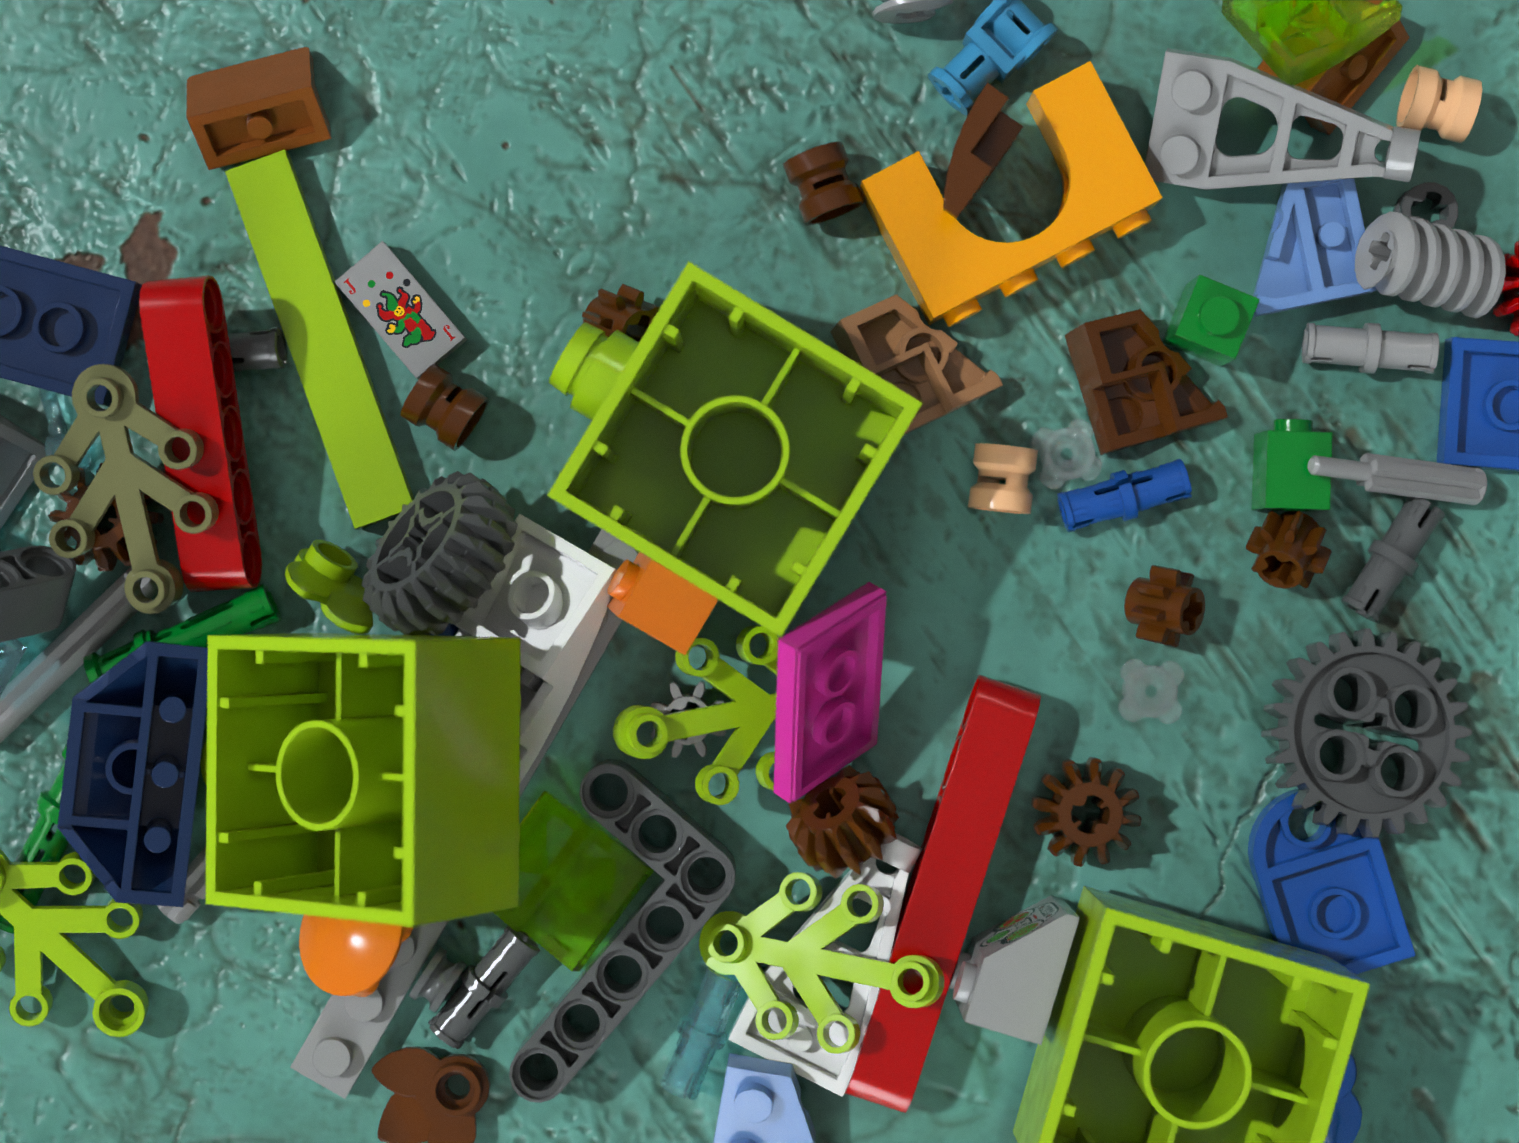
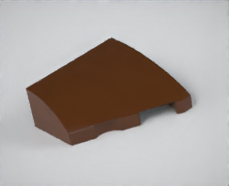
M988 83L976 99L962 126L947 172L943 210L956 219L981 190L1023 128L1022 125L1002 112L1009 98Z
M1141 309L1083 323L1064 335L1100 455L1172 436L1228 418L1226 408L1221 401L1217 400L1211 403L1188 377L1187 373L1192 368L1178 352L1169 350L1162 343L1159 330Z

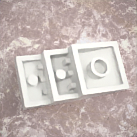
M519 514L515 520L518 524L517 530L511 538L515 543L513 550L503 560L506 565L505 570L496 574L491 582L492 589L486 590L478 599L477 608H469L464 612L461 622L455 625L459 628L455 636L521 638V783L538 756L570 696L606 613L607 605L612 597L607 593L608 586L617 570Z

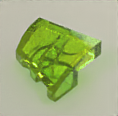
M1222 0L1221 13L1280 79L1290 85H1296L1344 61L1386 32L1400 20L1402 5L1397 0H1383L1379 5L1366 0Z

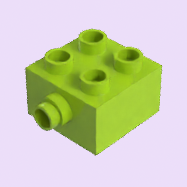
M688 261L640 342L618 329L610 337H607L604 330L584 322L563 350L551 373L549 384L565 396L572 395L573 399L570 408L592 422L547 496L782 637L923 403Z
M349 633L208 635L207 739L202 748L200 761L201 774L207 785L206 904L409 927L519 907L521 638Z
M1083 886L1076 914L1080 917L1042 1044H1038L1013 1128V1134L1017 1143H1325L1370 984L1328 956Z

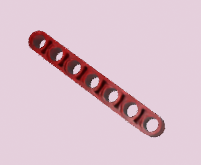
M979 675L975 681L921 844L922 851L915 863L902 902L892 951L888 961L895 964L900 958L908 955L930 957L938 963L943 971L944 989L939 999L933 1004L921 1008H908L899 1004L892 997L890 990L879 988L875 1006L865 1029V1035L860 1044L856 1064L844 1092L845 1094L906 1113L910 1106L1036 722L1041 694L983 675ZM916 969L908 970L903 977V986L907 992L917 994L923 987V977Z

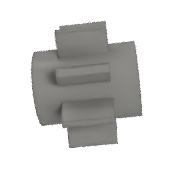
M674 681L670 683V692L674 700L669 705L662 702H652L650 707L659 710L665 715L672 713V709L683 710L688 702L705 707L725 703V701L717 700L709 704L702 697L705 691L704 681H700L696 685L693 694H683L680 685ZM655 730L651 733L652 738H654ZM726 730L713 732L711 734L716 736H725ZM707 734L674 740L672 757L676 758L681 753L683 745L694 744L700 756H706L707 745L704 738Z

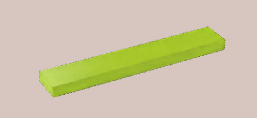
M284 149L225 171L353 526L359 530L398 516L402 511V504L408 505L414 500V496L339 289L335 283V278L291 157Z

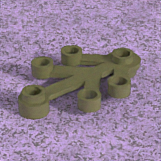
M113 364L94 365L85 369L77 377L72 389V402L78 416L55 454L43 457L36 463L33 471L34 481L41 491L51 495L72 490L80 478L78 465L99 434L106 459L70 518L57 522L51 528L49 543L53 551L63 558H75L89 552L95 543L94 531L113 500L116 499L132 570L128 573L124 585L126 597L129 603L140 612L147 614L159 613L172 607L179 601L183 593L184 584L179 570L172 563L159 559L144 493L171 510L177 526L184 532L197 534L213 527L218 520L219 508L216 501L210 495L203 492H192L136 455L133 451L128 428L156 444L162 462L169 468L176 470L185 469L197 464L203 456L204 444L201 437L195 431L187 428L178 429L139 403L137 384L126 370ZM100 385L105 386L111 392L112 403L108 409L101 408L95 401V391ZM177 437L185 439L190 446V455L185 461L178 459L172 451L173 441ZM53 462L61 465L65 471V480L61 486L54 484L49 477L48 470ZM191 501L198 502L205 510V520L202 524H196L189 519L187 508ZM68 526L75 528L80 534L81 542L77 549L70 547L64 539V532ZM144 577L152 579L157 584L158 595L155 600L145 597L141 591L140 585Z

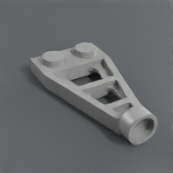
M1167 48L1145 165L1156 182L1205 190L1362 177H1382L1384 179L1410 182L1421 130L1391 126L1233 58ZM1236 97L1245 98L1268 108L1275 115L1278 130L1276 139L1268 150L1260 154L1229 156L1219 150L1216 138L1222 108L1228 100ZM1300 116H1308L1337 125L1343 133L1339 153L1335 157L1326 160L1292 157L1288 152V142L1294 120ZM1382 140L1389 141L1385 162L1379 161L1375 156V148Z

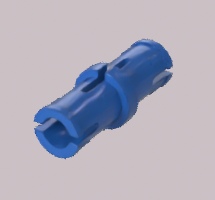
M1177 459L1155 468L1127 474L1125 470L1111 473L1110 480L1081 489L1057 493V501L1067 532H1072L1094 523L1121 517L1123 521L1138 518L1139 511L1165 503L1192 498L1190 493L1192 488L1183 461Z

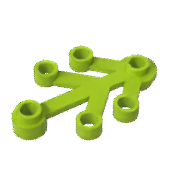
M753 625L744 628L736 640V650L740 658L750 664L764 665L777 676L778 636L763 626ZM760 633L765 638L766 648L762 655L755 657L750 651V641L754 635ZM696 637L686 655L676 651L675 660L677 666L687 675L703 678L733 701L665 715L652 707L633 705L624 709L617 716L613 725V738L617 747L623 753L639 759H650L659 755L666 748L669 741L735 728L713 763L703 767L695 780L696 791L704 801L715 805H725L736 797L739 791L738 773L772 722L776 720L777 692L770 694L765 692L719 658L718 648L711 640ZM701 645L705 650L706 660L701 667L694 669L689 663V652L694 646ZM650 721L655 728L654 738L650 743L641 745L637 739V729L643 722ZM775 751L764 754L758 760L755 769L756 778L760 785L774 791V783L769 777V770L775 760ZM722 773L726 780L725 788L719 795L712 796L709 791V781L715 774Z
M0 850V914L14 926L15 995L10 1001L9 1012L16 1023L26 1027L40 1024L50 1012L53 1005V997L49 989L43 985L44 953L95 1000L92 1015L96 1026L109 1036L125 1037L137 1031L145 1019L149 1008L146 992L135 982L129 980L116 981L64 933H106L116 939L128 938L136 932L143 919L141 905L120 903L111 899L107 905L34 906L16 890L57 887L59 891L67 895L82 894L90 887L96 875L77 852L65 855L60 862H11L6 854ZM71 864L78 865L85 872V881L80 883L69 881L64 874V867ZM117 908L126 909L132 915L133 923L128 926L116 924L111 918V911ZM0 946L1 972L6 962L5 951ZM118 995H125L133 1001L134 1009L129 1012L119 1011L114 1007L112 998ZM25 996L37 998L41 1003L42 1011L37 1013L27 1012L21 1005V998Z
M794 872L787 875L780 885L779 893L748 915L736 911H724L712 916L703 926L699 937V950L702 959L714 972L721 975L736 976L757 1010L755 1022L759 1033L769 1040H781L792 1036L797 1030L799 1016L791 1003L780 1001L759 963L784 969L819 1024L817 1029L819 1044L824 1050L832 1054L846 1053L854 1049L860 1040V1027L852 1016L843 1013L820 976L890 990L892 997L899 1004L908 1008H921L933 1004L939 999L944 989L943 971L938 963L930 957L908 955L900 958L894 964L824 949L858 924L872 923L880 917L884 908L883 897L875 887L870 885L856 884L850 886L843 893L839 906L788 942L763 936L795 911H810L820 903L822 886L819 880L812 874ZM799 880L806 881L810 887V896L803 904H798L792 897L793 885ZM864 891L871 897L872 908L867 915L861 917L855 913L852 903L854 897ZM727 931L734 933L738 941L736 951L729 956L720 947L721 937ZM910 969H916L923 977V987L917 994L907 992L903 986V977ZM776 1007L785 1013L787 1019L785 1028L779 1033L773 1031L768 1023L769 1013ZM835 1021L844 1023L848 1029V1039L842 1046L834 1044L829 1036V1029Z

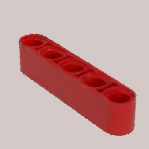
M210 275L146 281L140 290L139 307L156 414L178 429L187 428L195 431L201 437L204 444L203 456L197 464L180 470L169 468L164 464L165 473L194 493L203 492L210 495L216 501L219 508V516L215 525L197 534L181 530L177 526L172 512L183 581L190 592L257 587L262 576V554L221 290L215 278ZM177 437L173 441L172 451L178 459L185 461L190 455V446L185 439ZM191 501L187 508L189 519L196 524H202L205 520V510L198 502Z

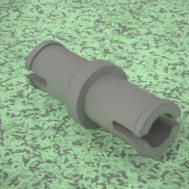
M1307 323L1302 342L1303 363L1358 366L1360 373L1375 374L1377 368L1422 371L1427 374H1433L1439 356L1438 333L1424 334L1381 330L1379 323H1365L1363 329Z

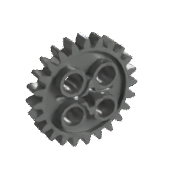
M1361 629L1354 631L1351 642L1344 631L1329 635V648L1321 641L1308 644L1306 650L1310 662L1298 657L1289 659L1286 663L1295 680L1283 678L1274 680L1272 683L1275 690L1284 697L1283 702L1267 704L1263 708L1269 715L1278 718V727L1261 731V737L1278 741L1280 749L1265 758L1266 764H1284L1287 770L1277 780L1275 785L1277 788L1297 786L1299 791L1294 797L1291 806L1294 809H1306L1316 804L1312 823L1328 825L1336 817L1335 826L1337 834L1353 835L1359 826L1362 837H1379L1382 826L1388 834L1405 833V819L1411 824L1427 823V813L1423 804L1431 808H1445L1448 803L1439 787L1460 786L1462 783L1460 778L1449 769L1451 763L1470 761L1471 756L1455 748L1456 739L1472 735V729L1455 725L1454 716L1465 711L1468 705L1466 702L1449 703L1446 696L1458 683L1456 678L1437 681L1434 675L1439 669L1442 660L1439 657L1417 662L1421 643L1417 641L1404 643L1397 650L1398 640L1396 632L1382 633L1375 641L1371 629ZM1339 678L1345 680L1352 691V702L1346 710L1338 705L1334 697V686ZM1400 695L1409 701L1412 709L1411 719L1406 726L1397 719L1395 714V703ZM1319 714L1328 720L1343 725L1364 723V729L1369 732L1387 736H1401L1415 740L1418 743V750L1414 752L1405 746L1389 741L1369 743V737L1366 735L1318 726L1314 722V717ZM1326 740L1331 741L1339 753V762L1332 772L1326 770L1320 759V749ZM1388 756L1394 760L1398 768V779L1392 788L1386 785L1381 775V766Z

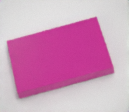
M871 582L864 584L778 639L774 794L788 803L796 801L877 744L887 591Z

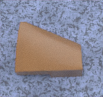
M897 294L841 319L830 331L841 354L923 403L904 435L997 390L1003 385L999 376L990 369L986 373L955 348L958 343L945 332L931 329L925 325L920 319L919 312Z

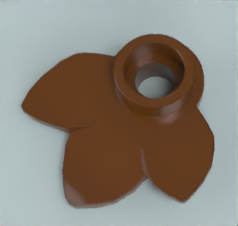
M416 1046L392 1051L382 1057L372 1067V1073L384 1087L394 1092L380 1119L377 1132L380 1141L386 1143H422L428 1141V1143H474L477 1136L476 1113L484 1106L490 1093L488 1072L477 1059L466 1054H452L441 1059L429 1050ZM453 1075L464 1076L469 1081L470 1091L464 1095L453 1093L448 1086L449 1077Z

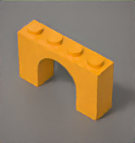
M1091 61L1037 88L1032 92L1026 103L1058 165L1062 180V199L1057 216L1053 223L1039 234L1017 242H995L971 233L956 218L943 210L944 198L919 151L861 181L860 192L864 203L929 325L944 318L948 327L954 326L982 310L978 299L999 288L1005 298L1039 280L1034 271L1037 268L1057 259L1060 267L1064 268L1094 252L1095 248L1091 240L1113 229L1119 239L1152 221L1148 210L1152 209L1163 197Z

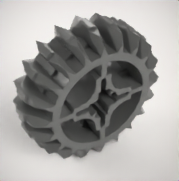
M456 471L448 475L447 478L441 476L435 479L429 489L424 487L419 489L412 502L408 505L402 504L401 513L395 520L388 522L389 528L384 536L376 540V552L367 559L366 567L369 571L363 576L362 586L365 588L363 601L370 606V610L379 616V621L395 632L399 630L404 635L433 634L438 636L445 631L449 623L457 625L461 622L464 612L469 608H477L478 599L486 590L492 589L491 582L496 574L505 570L506 565L503 560L513 550L515 543L511 538L516 533L518 526L513 519L515 509L507 503L506 497L499 493V490L485 479H479L472 473L464 475Z

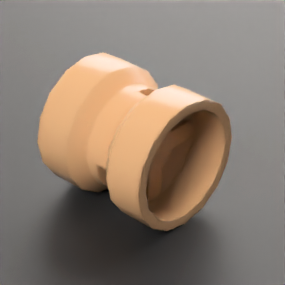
M1416 65L1409 74L1400 98L1396 118L1397 127L1416 130L1428 128L1436 130L1442 139L1462 143L1469 135L1479 110L1482 97V82L1465 76H1459L1454 80L1441 78L1436 69Z
M975 443L973 464L979 471L977 483L970 488L968 508L1003 513L1031 514L1033 494L1027 486L1029 475L1036 470L1038 450L1010 445ZM1000 480L1006 481L1005 484H999Z

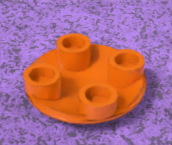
M303 915L299 934V949L304 969L312 982L327 993L337 996L367 997L375 992L380 980L392 967L400 950L401 943L411 935L413 927Z

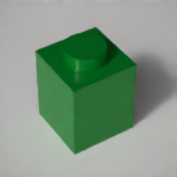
M1198 275L1185 285L1162 343L1219 367L1229 363L1237 357L1260 299L1203 275Z
M1277 419L1274 420L1273 430L1254 434L1251 510L1302 512L1330 510L1331 477L1310 474L1307 464L1314 455L1332 457L1333 432H1313L1312 420Z

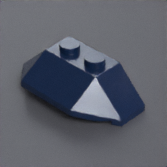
M146 641L72 698L57 828L91 871L103 883L104 888L115 902L183 907L207 710L208 647Z

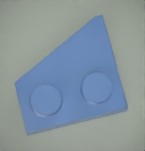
M1354 178L1282 184L1253 294L1254 297L1260 299L1253 317L1369 294L1377 290L1376 287L1364 290L1358 283L1355 274V254L1359 240L1365 232Z
M729 1053L713 1143H816V1131L809 1111L803 1107L801 1088L793 1065Z

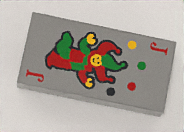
M383 241L335 281L336 285L418 380L432 364L439 365L467 341V338Z

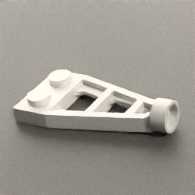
M896 833L897 840L881 845L882 861L896 867V871L893 873L881 872L876 866L875 858H870L864 862L861 875L851 869L793 937L839 906L843 893L850 886L856 884L870 885L881 893L884 901V908L879 917L870 946L865 951L860 952L836 940L824 949L888 962L908 875L912 871L922 848ZM864 891L854 897V899L859 898L872 905L871 897ZM768 965L763 971L780 1001L791 1003L798 1012L799 1024L797 1030L786 1039L769 1040L763 1037L756 1027L757 1010L749 997H747L729 1033L728 1040L768 1060L790 1063L793 1065L796 1074L843 1097L856 1064L859 1047L871 1018L879 988L858 983L853 984L849 1005L843 1013L852 1016L857 1021L860 1027V1040L851 1051L832 1054L824 1050L817 1039L819 1024L805 1002L795 996L793 984L784 969ZM776 1007L769 1013L768 1023L773 1031L781 1032L786 1026L787 1019L785 1013ZM835 1021L829 1029L830 1039L838 1046L846 1043L849 1035L848 1029L844 1023Z

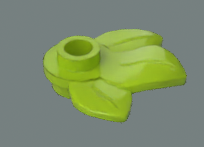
M321 539L314 540L309 548L301 549L294 562H290L285 569V577L292 590L302 599L320 602L324 615L336 626L355 634H367L374 625L373 611L363 601L365 590L362 586L363 579L354 575L358 568L356 560L341 547Z

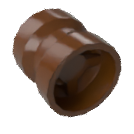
M840 141L811 148L783 163L789 183L798 187L802 199L799 204V210L805 225L810 226L837 218L864 204L858 184L850 181L845 168L849 159L843 143Z
M434 363L414 385L404 402L400 416L417 427L427 425L436 431L438 441L456 451L467 440L480 421L489 403V398L473 388H460L454 384L452 374Z

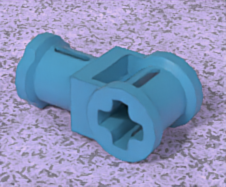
M994 0L977 18L973 27L966 32L962 42L965 47L943 68L934 67L928 73V78L945 101L966 116L974 104L973 100L982 92L987 83L991 84L997 79L1002 84L1016 70H1021L1049 43L1058 32V28L1052 22L1044 24L1021 0ZM976 65H978V67H977L966 79H962V78L965 77Z

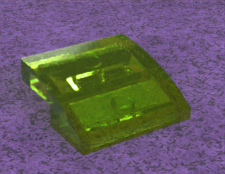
M543 791L519 824V907L494 911L493 913L514 931L525 932L569 970L580 972L654 870L582 814L550 792Z

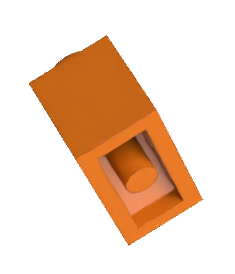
M641 552L638 553L634 562L627 559L620 565L607 590V593L612 596L607 607L617 617L683 655H686L719 600Z

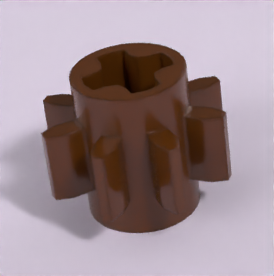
M622 284L617 294L602 288L598 290V297L590 302L582 317L583 323L587 322L604 330L607 337H610L618 329L640 342L660 308L644 301L643 291Z
M1270 511L1263 525L1255 526L1246 544L1245 549L1258 554L1251 569L1253 572H1257L1266 583L1274 587L1288 589L1299 584L1303 588H1308L1314 574L1324 572L1332 553L1327 547L1321 546L1327 530L1325 527H1319L1312 517L1300 511H1288L1280 515Z
M1152 565L1150 579L1138 577L1131 583L1125 597L1124 608L1127 620L1132 624L1139 625L1136 638L1177 647L1179 646L1180 634L1193 635L1199 629L1205 613V597L1201 589L1191 587L1194 579L1192 573Z

